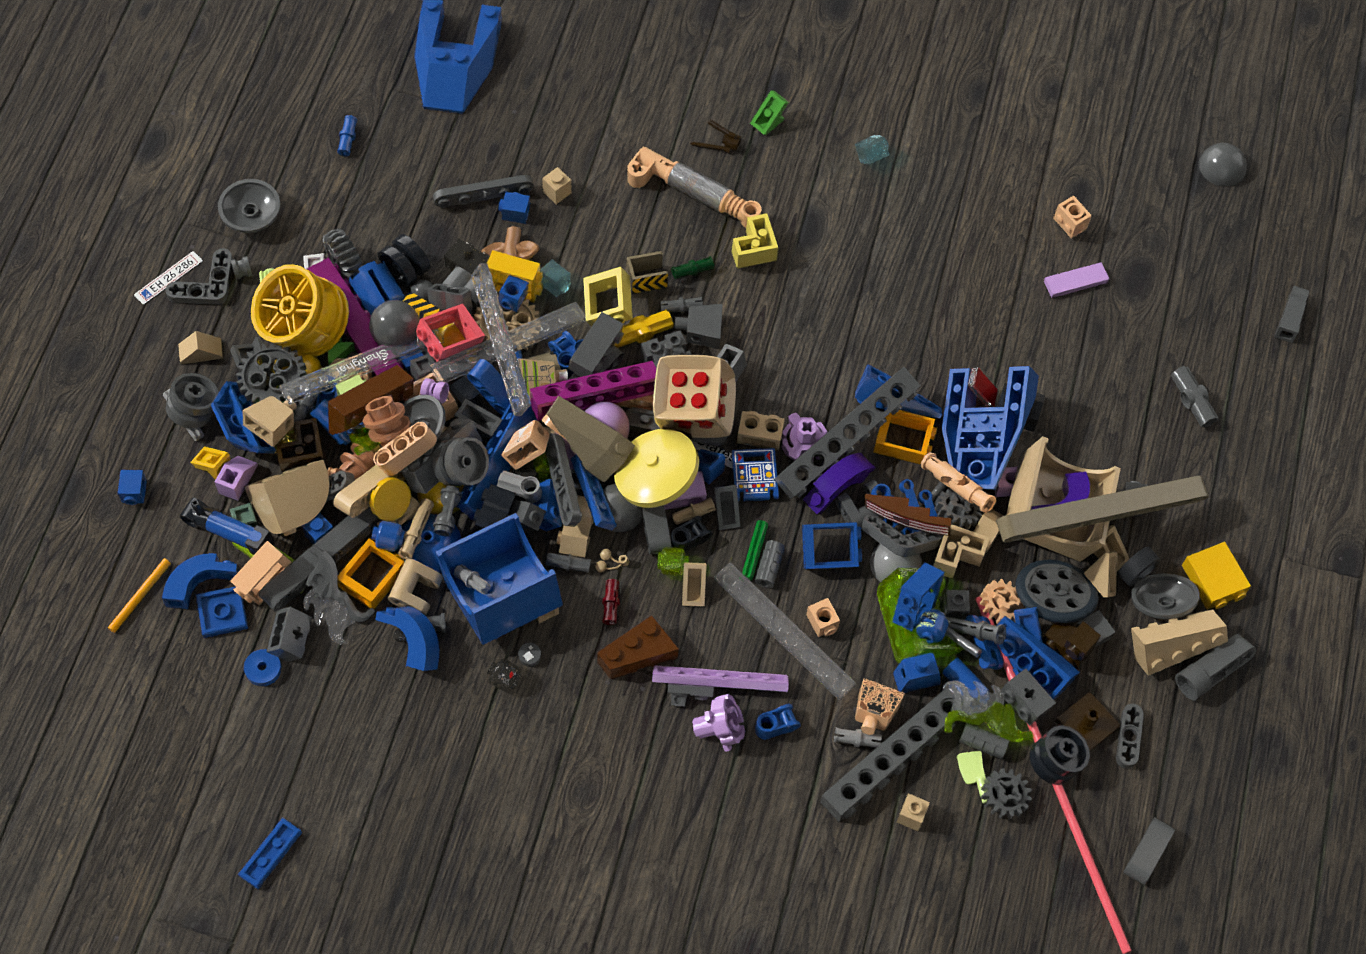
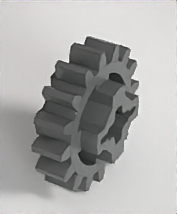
M947 489L946 493L942 491L935 502L936 507L934 510L939 512L937 516L951 518V525H957L960 528L964 526L968 530L971 526L975 527L982 516L980 507H977L975 503H969L950 489Z
M1001 768L999 773L993 771L990 775L991 777L987 776L984 780L985 784L981 787V790L985 792L981 799L987 800V803L984 805L985 808L991 806V814L993 815L998 812L1000 819L1005 814H1007L1008 819H1012L1014 814L1019 817L1023 813L1022 811L1025 812L1029 807L1027 804L1032 800L1030 796H1027L1032 791L1031 788L1025 787L1028 780L1021 781L1022 774L1013 775V769H1010L1008 773L1005 772L1004 768Z

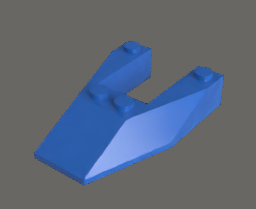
M423 0L415 50V62L423 108L463 114L492 70L502 24L501 7L481 5L473 45L439 41L445 15L443 0Z
M1030 366L1009 367L1004 407L975 408L978 389L974 384L977 375L970 368L950 369L942 424L948 463L957 469L958 472L981 486L983 490H996L1036 398L1039 375Z

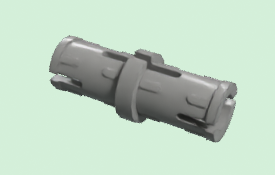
M837 727L835 729V734H841L844 737L834 736V742L854 744V747L862 745L877 748L881 745L879 742L871 741L872 739L881 741V734L867 735L861 729H856V731Z

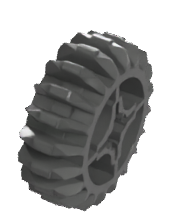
M342 229L331 230L323 236V246L331 262L333 264L336 263L340 268V275L343 280L346 278L349 281L350 277L353 280L360 273L358 269L363 266L362 260L349 236Z

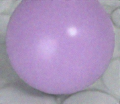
M597 402L584 410L589 415L620 433L626 439L628 438L630 431L629 419L624 410L618 405L611 402Z

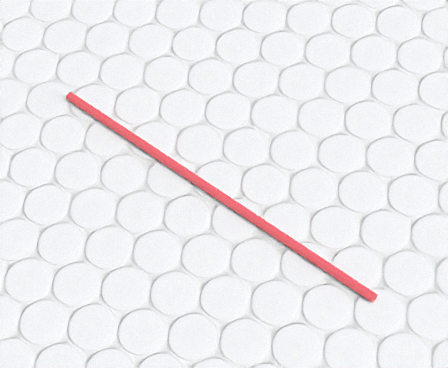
M979 596L975 599L981 615L988 618L990 614L988 612L983 613L985 606L980 605L982 598ZM993 618L988 619L990 625H995ZM999 648L1003 659V668L1010 681L1016 676L1012 670L1014 668L1007 656H1004ZM1036 721L1030 726L1028 725L1034 742L1038 741L1042 735ZM1052 784L1123 954L1130 953L1132 950L1063 785Z

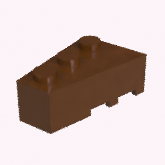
M651 615L597 652V663L610 679L637 672L638 669L644 667H653L667 660L678 659L679 649Z

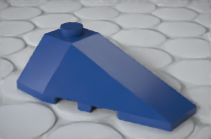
M867 364L855 391L857 401L861 404L890 379L891 376ZM892 388V395L895 398H899L900 392ZM919 394L909 402L905 399L900 404L902 406L900 410L935 418H941L942 416L941 407ZM876 402V408L885 409L881 402Z
M1004 616L997 624L1006 627V638L998 646L1014 668L1012 670L1015 675L1027 669L1053 700L1080 673L1065 658L1008 617Z

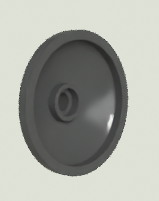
M244 179L231 184L223 191L218 201V212L223 223L232 230L242 233H253L267 228L276 220L281 204L277 191L270 184L257 179Z
M418 395L403 403L406 410L404 416L409 418L411 422L410 427L417 422H424L433 431L438 440L443 431L446 418L441 402L430 395Z
M1164 573L1147 576L1138 581L1132 589L1131 597L1134 606L1143 614L1152 618L1167 620L1180 618L1193 611L1199 603V590L1191 580L1183 576Z

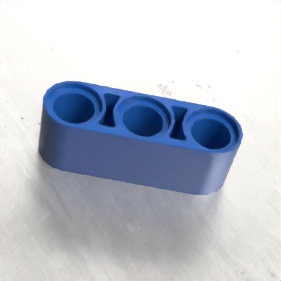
M480 359L467 374L468 380L502 416L511 400L521 399L493 365L484 359Z

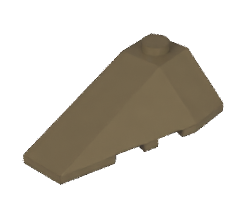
M560 396L556 398L547 412V416L560 434L566 438L572 451L583 462L584 468L602 482H605L624 464L635 446L620 433Z

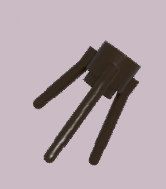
M709 119L707 122L709 125L725 134L722 139V143L725 145L690 142V145L730 153V150H737L742 136L727 130Z

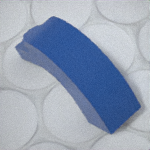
M216 553L194 556L181 563L171 573L165 584L162 600L166 607L188 609L191 594L198 584L208 579L232 580L240 571L239 567L232 561L224 560L220 562Z
M410 606L387 607L385 611H377L376 621L394 625L405 634L408 642L406 666L422 671L438 669V637L433 625L422 612Z

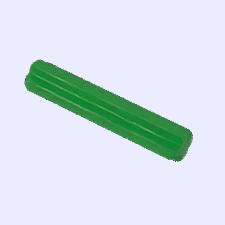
M758 520L742 571L741 577L744 580H753L768 528L766 521Z

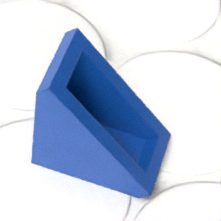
M700 449L697 451L699 456L698 472L702 471L704 481L710 484L724 472L726 458L724 454Z

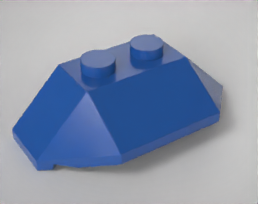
M226 381L211 404L226 439L237 449L255 453L274 454L276 452L274 446L272 447L243 426V410L253 405L252 400H246L245 395L241 394L237 382Z

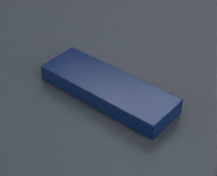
M282 818L239 872V877L256 889H259L302 834V831Z

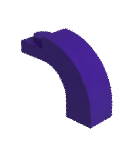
M862 453L851 454L838 461L822 474L813 484V489L803 500L817 515H820L843 490L855 483H862L875 467Z
M1087 472L1065 474L1062 483L1065 499L1055 504L1031 506L1030 510L1087 499L1090 493V482Z

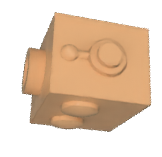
M1072 196L1057 206L1053 219L1070 238H1073L1087 229L1092 215Z

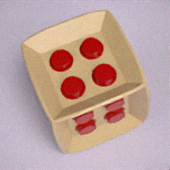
M671 355L661 357L657 364L653 397L654 420L660 429L681 430L692 434V438L729 436L734 420L736 382L735 373L727 361L707 355Z

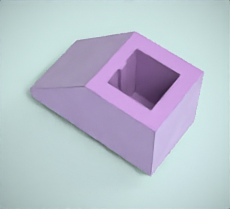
M236 456L225 463L215 480L218 493L239 501L245 490L244 486H247L258 463L240 456Z

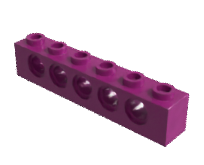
M653 361L530 388L531 407L537 420L541 421L558 396L584 411L597 402L619 403L653 395L657 368Z

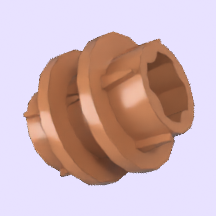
M391 396L376 398L365 407L367 414L363 418L364 426L370 429L368 435L371 441L380 442L382 447L410 428L411 422L407 416H404L406 410L403 404L394 402Z
M368 439L364 444L354 442L351 445L353 455L344 452L340 456L343 464L337 471L352 473L355 480L376 465L373 460L374 455L382 447L376 442L371 441V439Z

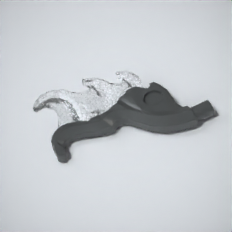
M314 544L309 552L317 557L318 563L308 576L306 586H312L313 589L305 595L303 605L305 610L309 609V604L312 603L314 605L316 625L320 626V620L324 619L328 625V634L333 642L341 645L347 644V641L342 638L345 628L354 622L366 621L374 613V609L370 608L366 613L359 612L347 593L338 590V571L335 562L326 550H321Z

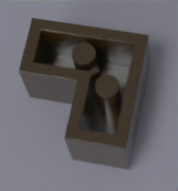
M316 418L295 422L298 441L276 445L282 474L287 470L307 466V464L323 460L325 463Z
M1084 621L1078 628L1071 623H1054L1045 633L1043 642L1065 658L1074 668L1078 669L1092 653L1101 635Z

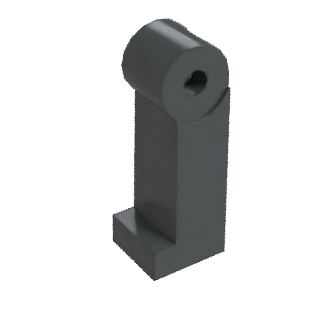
M1293 286L1276 330L1275 338L1293 343L1300 329V322L1309 290ZM1282 330L1290 332L1292 334L1285 335L1282 333Z

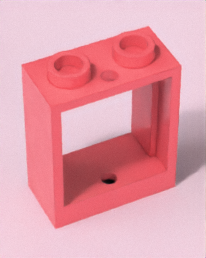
M464 304L421 318L416 329L418 338L423 341L428 349V353L434 357L437 363L480 348L485 334ZM455 323L466 340L443 348L432 330Z

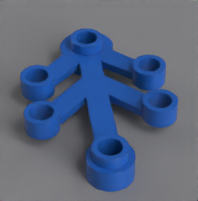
M910 479L900 482L899 489L902 493H905L906 498H909V506L919 507V501L925 505V508H930V516L938 517L934 510L932 493L929 490L919 492L916 498L913 482ZM883 483L876 485L871 491V495H877L876 492L880 491L882 496L895 497L891 495L890 488ZM904 483L909 485V490L905 489ZM923 493L927 495V500L923 499ZM891 521L893 528H895L896 525H899L898 523ZM905 527L901 530V534L906 535V530H908L910 533L918 532L920 530Z

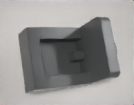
M255 337L252 344L232 346L230 351L236 366L243 365L241 358L248 359L247 352L255 353L254 347L259 350L262 349L263 342L260 337Z

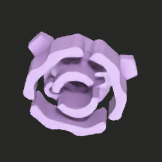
M797 413L788 416L789 424H787L782 432L783 441L781 447L786 456L794 461L828 432L821 422L816 423L811 417L800 418ZM789 433H790V437H789V438H790V442H791L793 448L788 445V442H787V439H786V438H787V435H788Z
M727 694L716 697L715 700H712L711 711H706L705 716L693 719V730L696 737L704 738L716 735L720 739L725 752L730 751L733 744L740 743V740L744 739L745 734L744 726L739 725V723L744 722L740 707L736 704L733 696Z

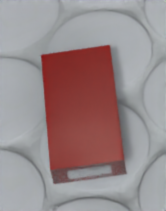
M978 367L972 368L968 387L986 407H994L998 389Z

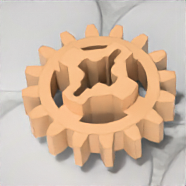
M1000 579L998 583L993 580L990 584L986 585L980 595L982 598L980 605L985 606L983 613L988 612L990 614L988 619L994 617L996 624L1004 616L1015 622L1014 610L1026 609L1017 595L1016 586L1012 587L1011 581L1005 584L1003 579Z

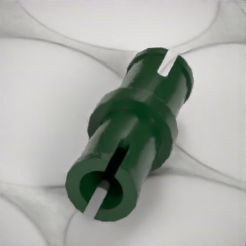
M711 256L697 261L689 260L686 264L673 266L671 268L672 275L675 280L689 275L696 276L700 272L714 269V261Z

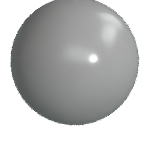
M881 543L874 548L870 557V568L876 579L884 585L895 588L902 587L922 566L920 553L909 557H901L891 552Z

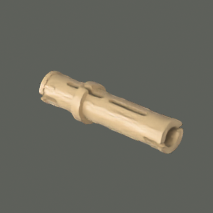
M421 499L411 526L404 534V542L398 552L399 556L403 559H411L416 546L421 542L422 531L434 507V503L429 499Z

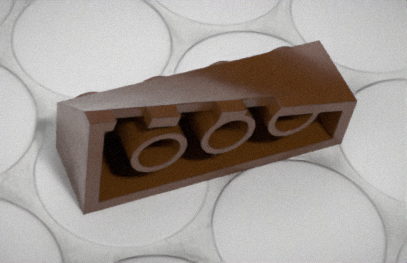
M396 365L328 401L329 433L334 435L345 432L363 422V418L367 414L366 405L376 398L391 396L394 402H400L409 398L414 393V378L400 366Z

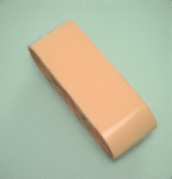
M417 422L378 450L374 455V463L387 476H393L430 450L436 444L437 437L424 422Z

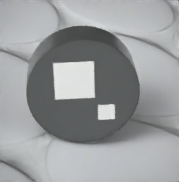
M534 643L522 645L518 652L520 662L527 667L537 665L541 659L540 648Z

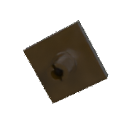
M1090 692L1056 719L1059 726H1067L1079 732L1085 739L1089 752L1121 726Z

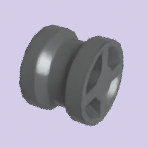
M247 256L238 261L235 259L231 260L236 280L241 279L243 276H252Z

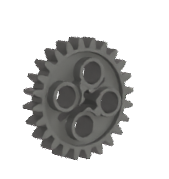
M271 342L269 348L262 344L261 350L254 347V354L247 352L248 359L241 358L243 365L237 366L239 373H236L237 385L240 388L241 394L245 395L246 400L252 399L253 404L269 396H274L281 402L286 401L289 397L296 399L295 392L302 393L300 385H306L304 379L307 377L306 365L303 363L302 356L298 355L297 350L292 351L291 347H286L285 349L279 345L275 347ZM268 362L267 365L261 366V364ZM289 366V368L281 370L283 367ZM278 385H283L281 388H275Z

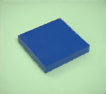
M235 587L196 594L203 638L248 629L244 600L233 590Z

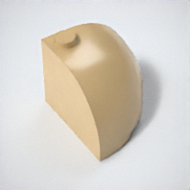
M319 460L309 463L307 466L287 470L281 475L262 479L244 486L262 524L273 534L283 533L284 536L297 532V527L311 521L322 510L329 493V476L324 461Z

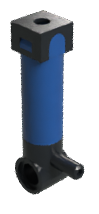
M191 498L179 515L180 519L193 528L200 527L245 547L253 555L267 541L272 545L275 543L269 530L260 526L254 528L209 508L204 502L196 498Z

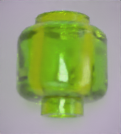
M665 547L662 552H658L657 569L661 570L663 575L681 576L683 574L684 563H689V556H685L684 549Z

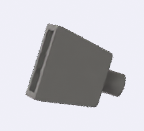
M723 304L689 307L688 318L676 317L675 330H687V342L719 349Z

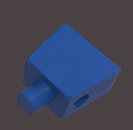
M933 653L903 659L893 672L898 691L903 693L940 685V673Z

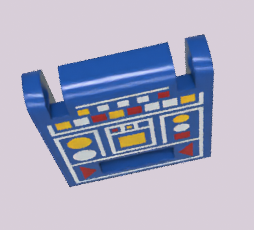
M775 448L732 450L733 483L737 486L738 501H740L739 492H743L744 501L770 500V491L772 490L773 498L778 499V484L774 480L777 477ZM764 456V461L744 462L743 457Z

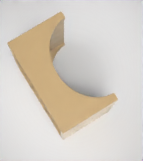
M1041 437L1019 457L1006 515L1028 511L1031 509V506L1055 504L1064 500L1062 483L1067 473L1087 472L1090 482L1088 498L1116 493L1121 468L1114 466L1105 470H1092L1073 466L1052 455L1046 447L1048 438ZM1110 521L1030 537L1025 540L1081 562L1105 545Z

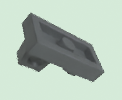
M668 683L671 705L685 706L687 694L694 695L695 699L708 700V697H713L714 686Z

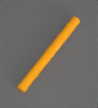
M164 558L109 625L108 629L111 632L115 633L171 565L167 559Z

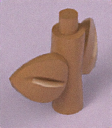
M512 226L507 229L505 243H492L482 249V254L489 258L492 250L529 260L540 248L533 241L520 242L521 229Z

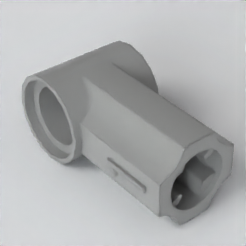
M503 471L500 474L498 487L516 493V496L524 498L529 503H535L541 499L542 490L537 478L532 476L523 477L507 471ZM531 487L536 488L533 492H527V489Z

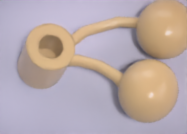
M603 549L600 553L601 559H611L621 564L616 567L607 568L604 561H599L596 564V570L601 573L606 569H617L622 565L628 566L630 561L626 555H621L619 561L612 558L609 549Z

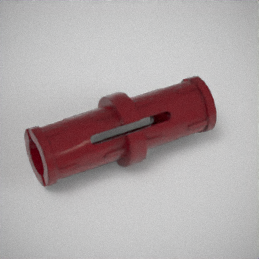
M607 579L605 582V597L602 599V604L604 605L602 623L605 625L617 624V608L620 605V599L618 598L620 581L617 579Z

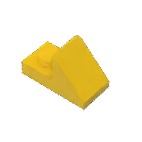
M203 447L190 463L197 469L208 471L216 480L223 465L230 461L231 458L228 452Z

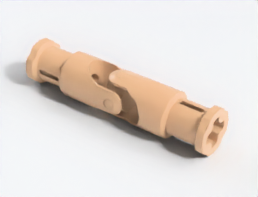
M930 452L924 456L921 461V468L932 472L936 479L950 487L969 503H975L982 512L987 513L993 508L996 503V497L985 493L981 486L958 472L957 469L947 462L940 461L936 454Z

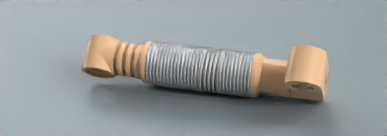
M642 147L628 165V183L632 187L641 188L645 186L655 174L664 179L665 183L689 195L702 204L720 213L733 215V217L741 221L745 228L747 226V217L761 215V206L758 202H745L744 199L737 197L734 191L681 162H673L646 147Z

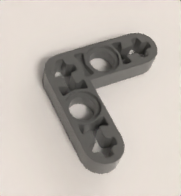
M225 248L214 252L209 283L177 281L169 283L165 289L168 299L173 303L221 305L225 303L228 298L232 273L231 260L233 258L231 252ZM223 256H225L226 258H224L223 261L224 266H221L220 260ZM218 273L226 274L222 280H216L215 276ZM217 287H219L221 294H219L218 297H215L214 295L217 294ZM194 290L202 291V294L198 297L191 295Z
M866 515L861 526L864 532L901 557H909L939 548L943 535L924 531L903 535L881 518L874 515Z

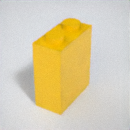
M1226 542L1187 556L1182 564L1188 578L1197 586L1199 597L1207 610L1214 607L1216 609L1222 608L1228 601L1233 599L1234 601L1243 599L1247 596L1246 593L1251 587Z

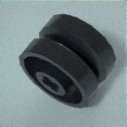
M400 234L391 242L392 246L387 245L379 251L378 259L381 264H383V261L385 262L399 285L408 288L417 280V276L424 275L431 266L428 257L421 247L409 236Z
M1061 725L1053 727L1036 741L1029 753L1030 763L1035 773L1042 780L1055 785L1067 783L1088 765L1090 758L1089 747L1079 732Z

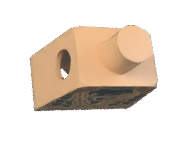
M864 678L859 691L855 720L863 723L861 731L867 735H873L876 728L882 731L886 730L900 708L905 693Z

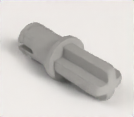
M462 564L455 568L454 576L462 580L466 587L474 588L481 594H487L491 589V585L482 579L478 572L471 571Z

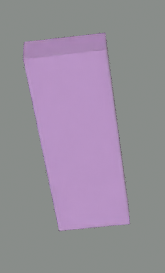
M1102 262L1045 277L1044 279L1051 298L1105 284L1109 281Z

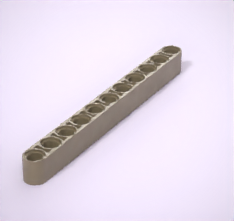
M1194 476L1009 514L998 518L996 523L1002 540L1006 543L1196 503L1208 498L1209 494L1202 476Z

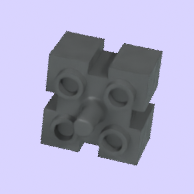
M681 330L665 335V340L658 342V339L655 338L641 343L643 362L653 361L656 368L661 357L692 354L690 351L686 352L687 344Z

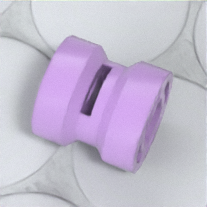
M429 378L423 381L420 389V395L433 396L441 404L446 401L449 393L448 383L442 381L436 383L433 379Z

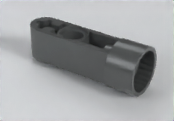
M1235 634L1228 639V642L1218 646L1197 662L1190 664L1176 674V684L1188 699L1195 701L1211 690L1214 685L1250 661L1256 653V648L1240 634Z

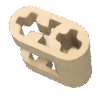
M406 559L388 600L398 607L410 606L427 615L430 604L413 595L412 592L417 581L431 588H439L443 576L416 560Z

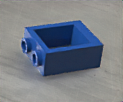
M857 522L802 524L804 568L859 567V562H862V550L858 549V540H861V527H857ZM849 528L850 561L815 562L813 530Z
M924 563L902 586L892 622L913 631L917 627L922 613L934 609L945 572Z

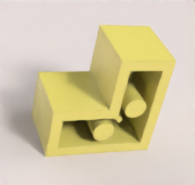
M762 214L747 217V236L733 238L732 254L737 269L777 260L778 245L768 215Z

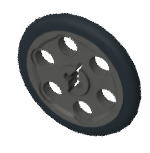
M1050 559L1039 560L1023 568L1016 579V592L1025 608L1037 607L1038 617L1054 623H1075L1088 617L1097 607L1098 591L1096 587L1084 575V571L1070 563ZM1037 575H1044L1047 579H1040ZM1058 575H1065L1069 579H1061ZM1030 589H1037L1041 593L1035 594ZM1073 589H1080L1084 593H1076ZM1045 603H1052V604H1054L1056 607H1055V608L1047 607V606L1045 605ZM1066 603H1074L1077 607H1069Z

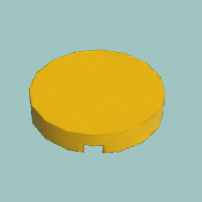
M387 477L376 484L375 491L372 490L370 494L369 504L372 513L384 521H394L407 511L411 493L404 481L395 477Z

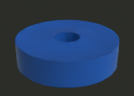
M267 649L252 652L244 663V672L247 679L257 686H268L274 683L279 678L282 670L279 658L268 653ZM262 665H266V666H267L266 669H264V670H259V667H260V666H262Z

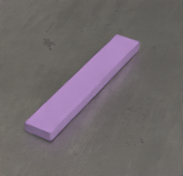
M653 666L652 682L788 692L789 683L787 675Z

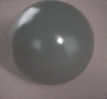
M1217 143L1203 152L1199 160V169L1209 182L1227 187L1236 185L1243 180L1247 171V161L1243 152L1235 145Z
M389 300L380 304L373 311L370 317L369 329L372 338L378 345L385 349L397 351L409 347L416 341L418 337L416 329L420 319L416 310L408 303L400 300Z
M616 483L609 484L603 488L616 522V527L612 531L625 532L635 528L643 519L642 507L628 502L618 490Z

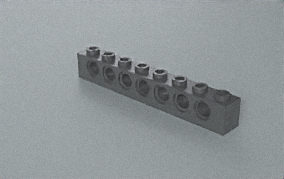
M905 367L901 368L775 477L774 480L790 499L795 495L799 498L808 490L806 486L811 481L815 483L827 467L830 468L839 461L838 458L842 454L845 456L849 455L855 449L854 444L858 440L861 443L871 435L869 431L874 426L877 429L887 421L885 417L889 413L892 415L896 414L902 408L900 404L905 399L908 402L918 394L916 390L921 385ZM892 388L900 392L899 398H895L892 395ZM876 402H881L884 405V412L876 408ZM861 415H864L868 418V425H863L861 423ZM845 429L853 432V439H848L845 436ZM829 443L836 444L838 448L837 453L829 450ZM814 456H817L821 459V467L814 465ZM798 470L805 472V481L798 479Z
M955 681L951 683L822 795L821 804L838 822L844 817L849 819L857 811L855 808L860 803L863 805L868 803L874 796L872 793L875 790L879 789L881 791L889 784L890 777L894 774L896 776L900 775L907 767L905 764L910 760L916 761L923 754L921 750L927 745L932 747L939 740L938 736L943 731L948 733L956 725L954 722L959 717L964 719L972 711L970 709L973 703L971 697ZM949 707L953 713H946L942 708ZM933 721L937 727H929L926 722ZM916 735L921 741L915 742L911 740L910 736ZM900 749L904 752V755L897 756L893 750ZM883 763L888 769L880 770L877 764ZM868 778L871 784L865 785L860 779ZM851 792L855 798L847 799L843 793Z

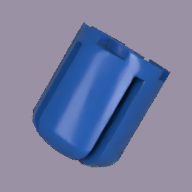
M375 261L367 263L358 269L360 273L353 280L351 277L349 278L348 282L355 294L360 298L362 306L370 315L383 302L389 300L403 301L405 299L404 294L384 261L383 264H376Z

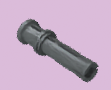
M946 616L949 622L948 627L955 632L976 636L980 641H994L998 645H1001L1006 638V627L1004 625H990L986 621L975 623Z

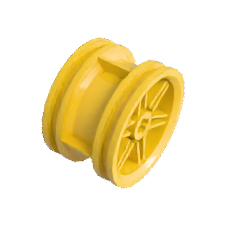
M283 265L268 273L260 282L252 299L251 320L255 330L262 338L273 344L285 348L291 347V350H297L303 354H311L314 357L332 349L340 340L348 323V301L342 289L335 283L318 277L313 272L298 265Z

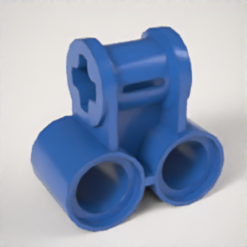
M564 331L562 336L555 341H549L548 346L551 352L553 351L556 357H558L557 360L561 370L567 369L568 377H571L574 372L568 369L569 365L563 364L570 362L571 357L583 339L576 342L569 332Z

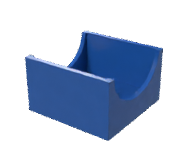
M516 513L436 551L444 582L482 645L563 606L556 573L553 569L549 570L548 573L528 542ZM462 564L469 570L478 572L480 577L491 585V589L487 594H481L474 588L466 587L462 580L454 576L455 568Z

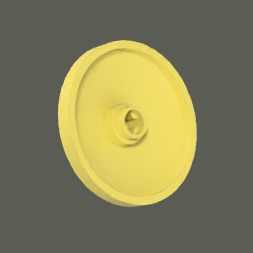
M657 429L644 433L632 441L635 445L624 464L614 472L616 486L628 502L644 508L659 507L676 500L692 485L699 469V456L692 441L683 433L672 429Z

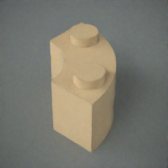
M577 495L582 519L575 527L564 526L563 531L558 532L557 544H560L559 553L585 558L590 541L591 525L594 520L585 496Z

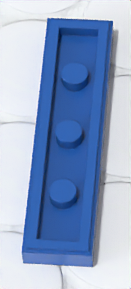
M575 454L571 458V462L595 525L612 531L616 527V522L600 481L584 468L583 462Z

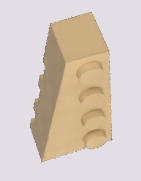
M1214 610L1187 615L1186 619L1178 620L1177 618L1169 619L1166 624L1158 625L1157 622L1148 624V628L1144 629L1139 627L1131 628L1135 660L1148 676L1228 642L1227 626Z

